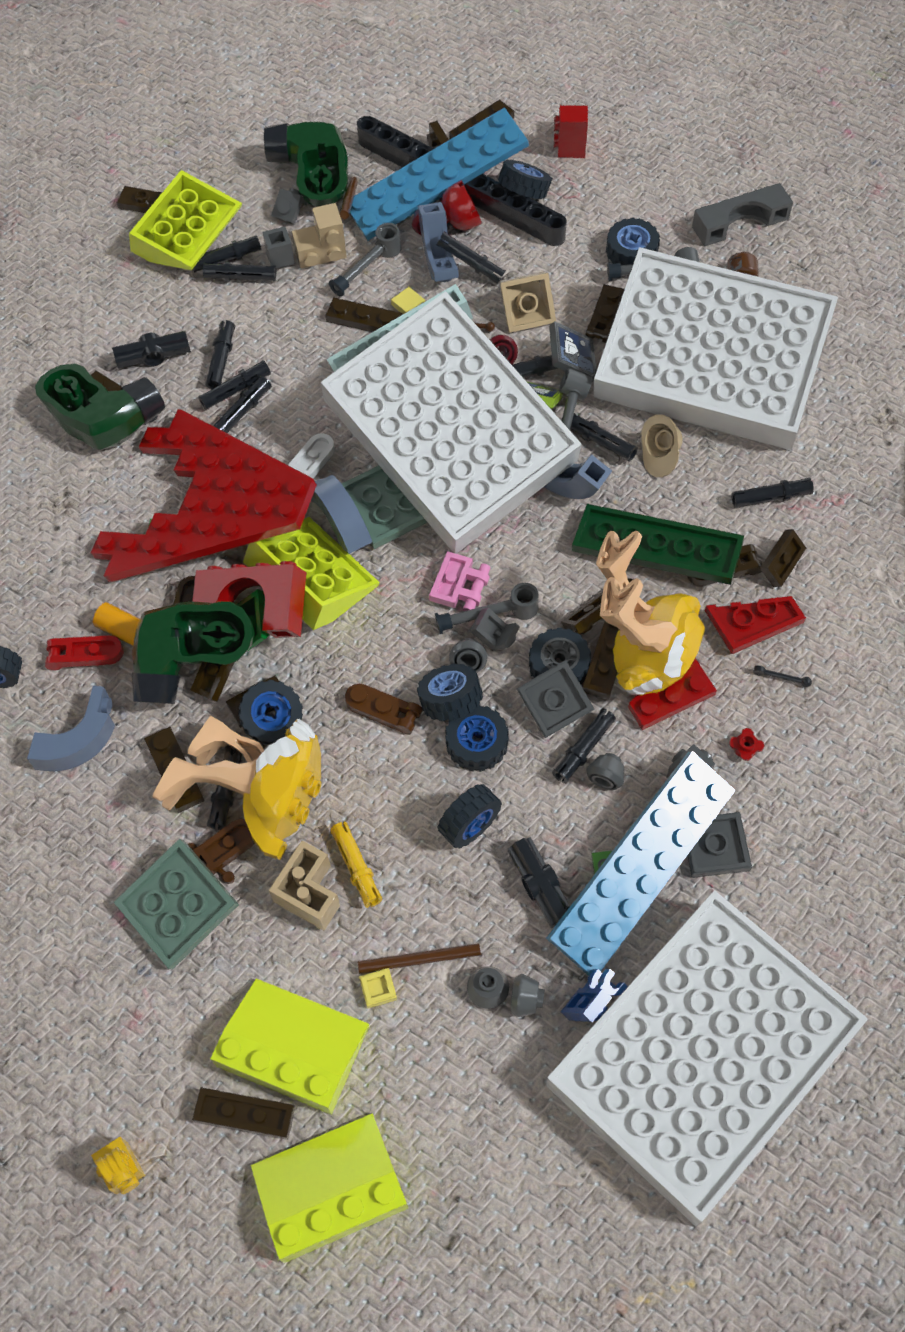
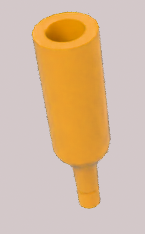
M108 602L102 603L94 614L93 625L133 646L140 618Z

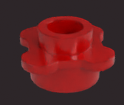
M750 728L743 729L742 734L732 737L729 741V745L734 749L736 755L745 761L751 760L756 752L763 751L765 746L763 741L758 740L753 735L754 732Z

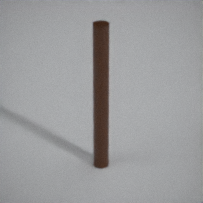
M351 177L347 185L339 213L343 220L348 219L358 184L356 177Z
M477 943L358 961L359 974L387 968L395 969L481 956L480 945Z

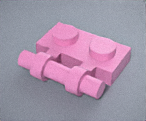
M447 551L429 594V601L455 608L458 600H462L465 602L463 611L475 609L476 606H479L482 599L481 591L484 586H487L490 577L488 574L491 567L488 564L482 563L479 570L473 569V558ZM466 580L473 582L471 590L464 588Z

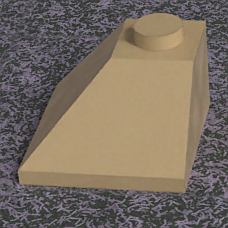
M548 273L530 274L500 283L509 333L556 322Z

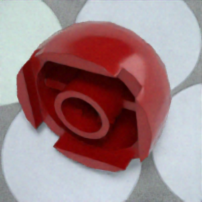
M462 180L447 188L442 197V205L446 212L447 223L450 222L458 230H470L483 223Z

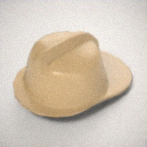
M654 415L648 418L641 431L644 467L654 477H665L675 469L683 437L681 431L665 415Z

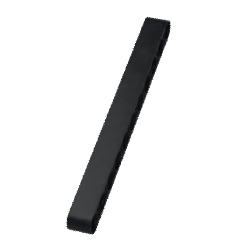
M363 116L357 121L359 145L401 168L434 149L374 117ZM483 173L464 184L474 206L548 245L559 246L565 242L567 219L562 214L529 197L508 190L498 181Z

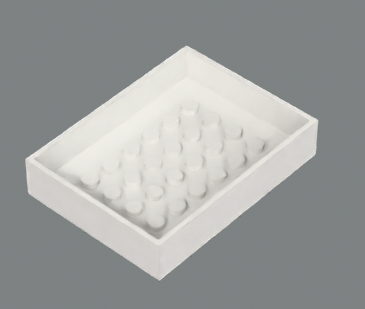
M639 247L594 378V398L657 415H665L675 420L792 450L838 297Z
M446 291L321 381L323 398L327 405L455 554L578 461L582 445L579 440Z
M714 890L547 1077L546 1087L696 1227L711 1212L868 1018Z

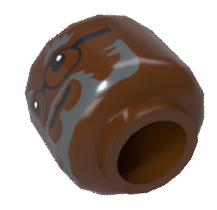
M739 252L728 259L726 269L759 276L758 260L753 254Z

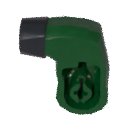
M300 122L290 125L289 123L264 127V150L267 162L291 164L294 162L298 164L296 185L307 203L319 207L337 203L343 198L348 183V156L337 126L325 122Z
M65 364L52 368L43 374L35 385L36 395L67 434L85 442L96 450H104L121 445L132 437L142 425L155 421L158 414L165 409L162 396L147 377L121 387L120 391H108L100 382L93 379L84 366L78 364Z
M182 602L142 613L136 628L132 649L134 671L132 673L133 702L175 704L180 680L178 672L183 664L210 662L227 665L240 660L252 646L255 635L253 623L244 609L233 602Z

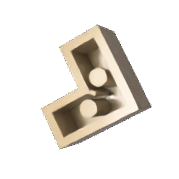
M336 203L312 208L315 226L292 231L294 249L300 268L347 258L343 223Z
M302 840L269 889L274 903L325 931L340 907L337 894L320 885L331 867L328 854Z

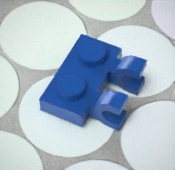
M594 969L590 973L586 985L576 991L560 1012L570 1021H597L607 1011L608 1007L606 1005L612 998L611 996L621 995L628 986L624 982H619L616 986L610 982L615 974L611 969H605L603 973L599 969Z

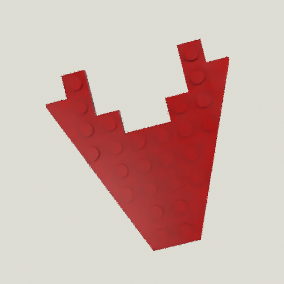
M177 409L169 428L147 427L139 448L145 454L180 455L174 467V472L178 477H193L178 514L154 513L146 534L100 531L91 554L95 559L110 560L103 576L108 582H113L296 531L301 528L317 484L312 477L182 409Z

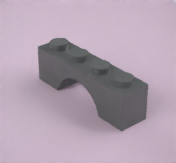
M777 183L695 209L692 228L705 247L726 240L728 226L740 219L758 220L767 226L789 220L793 201L781 183Z

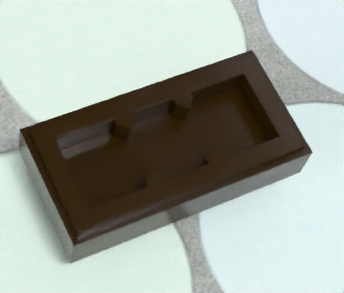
M124 186L117 201L118 209L146 213L162 192Z

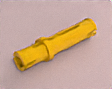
M339 822L330 828V832L349 869L350 881L359 891L365 908L376 906L383 898L372 878L374 876L373 871L365 864L348 823Z

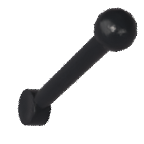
M760 665L754 666L753 673L758 676L767 675L801 683L803 687L807 688L812 684L810 677L800 678L766 670Z

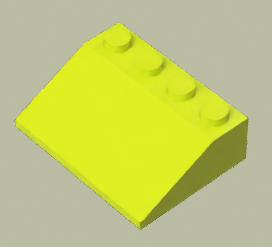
M181 170L129 232L130 251L151 263L192 270L242 207V203Z
M310 517L303 520L299 530L249 543L243 563L248 567H253L256 563L280 565L282 561H291L307 572L302 620L312 630L336 620L377 588L380 583Z
M256 978L224 1028L210 1059L216 1067L332 1115L370 1024Z
M373 1113L251 1165L267 1225L278 1258L283 1263L409 1209Z

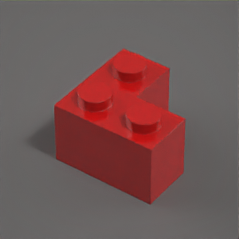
M560 105L559 115L554 117V131L558 133H554L553 148H558V158H585L588 129L587 105Z

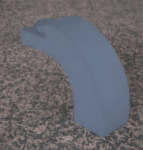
M442 203L418 206L423 247L431 279L435 280V282H449L454 278H459L458 267L453 255L436 245L440 239L449 244L440 238L444 231L448 234L446 212Z
M591 454L585 462L571 465L545 485L544 488L563 497L586 499L593 496L600 489L612 470Z
M333 475L315 481L317 486L311 501L318 505L327 517L342 549L350 554L372 543L370 534L356 505L340 481Z
M102 686L92 687L85 716L75 728L61 734L34 732L27 759L35 770L53 772L69 770L86 763L103 749L115 727L109 715L112 710V699L105 688Z

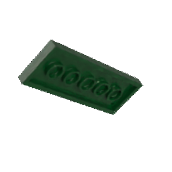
M587 504L572 543V551L598 557L608 532L614 531L618 535L619 541H622L632 532L638 531L642 539L630 560V564L731 585L745 535Z

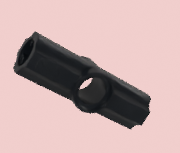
M186 331L159 336L156 333H146L137 342L112 347L118 369L141 363L147 366H158L164 362L166 357L191 352Z
M531 837L522 838L508 848V853L522 876L521 881L528 896L532 901H536L552 929L569 909L570 905L560 890V882L550 864L544 862Z

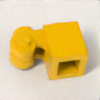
M121 1136L91 1155L97 1166L96 1173L98 1177H102L108 1189L116 1195L120 1192L121 1194H126L139 1185L138 1180L145 1176L131 1147Z

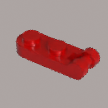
M110 635L52 638L47 640L46 650L49 652V655L45 658V668L60 670L62 667L111 665L120 661L123 657L124 649L120 640ZM66 650V655H60V653Z

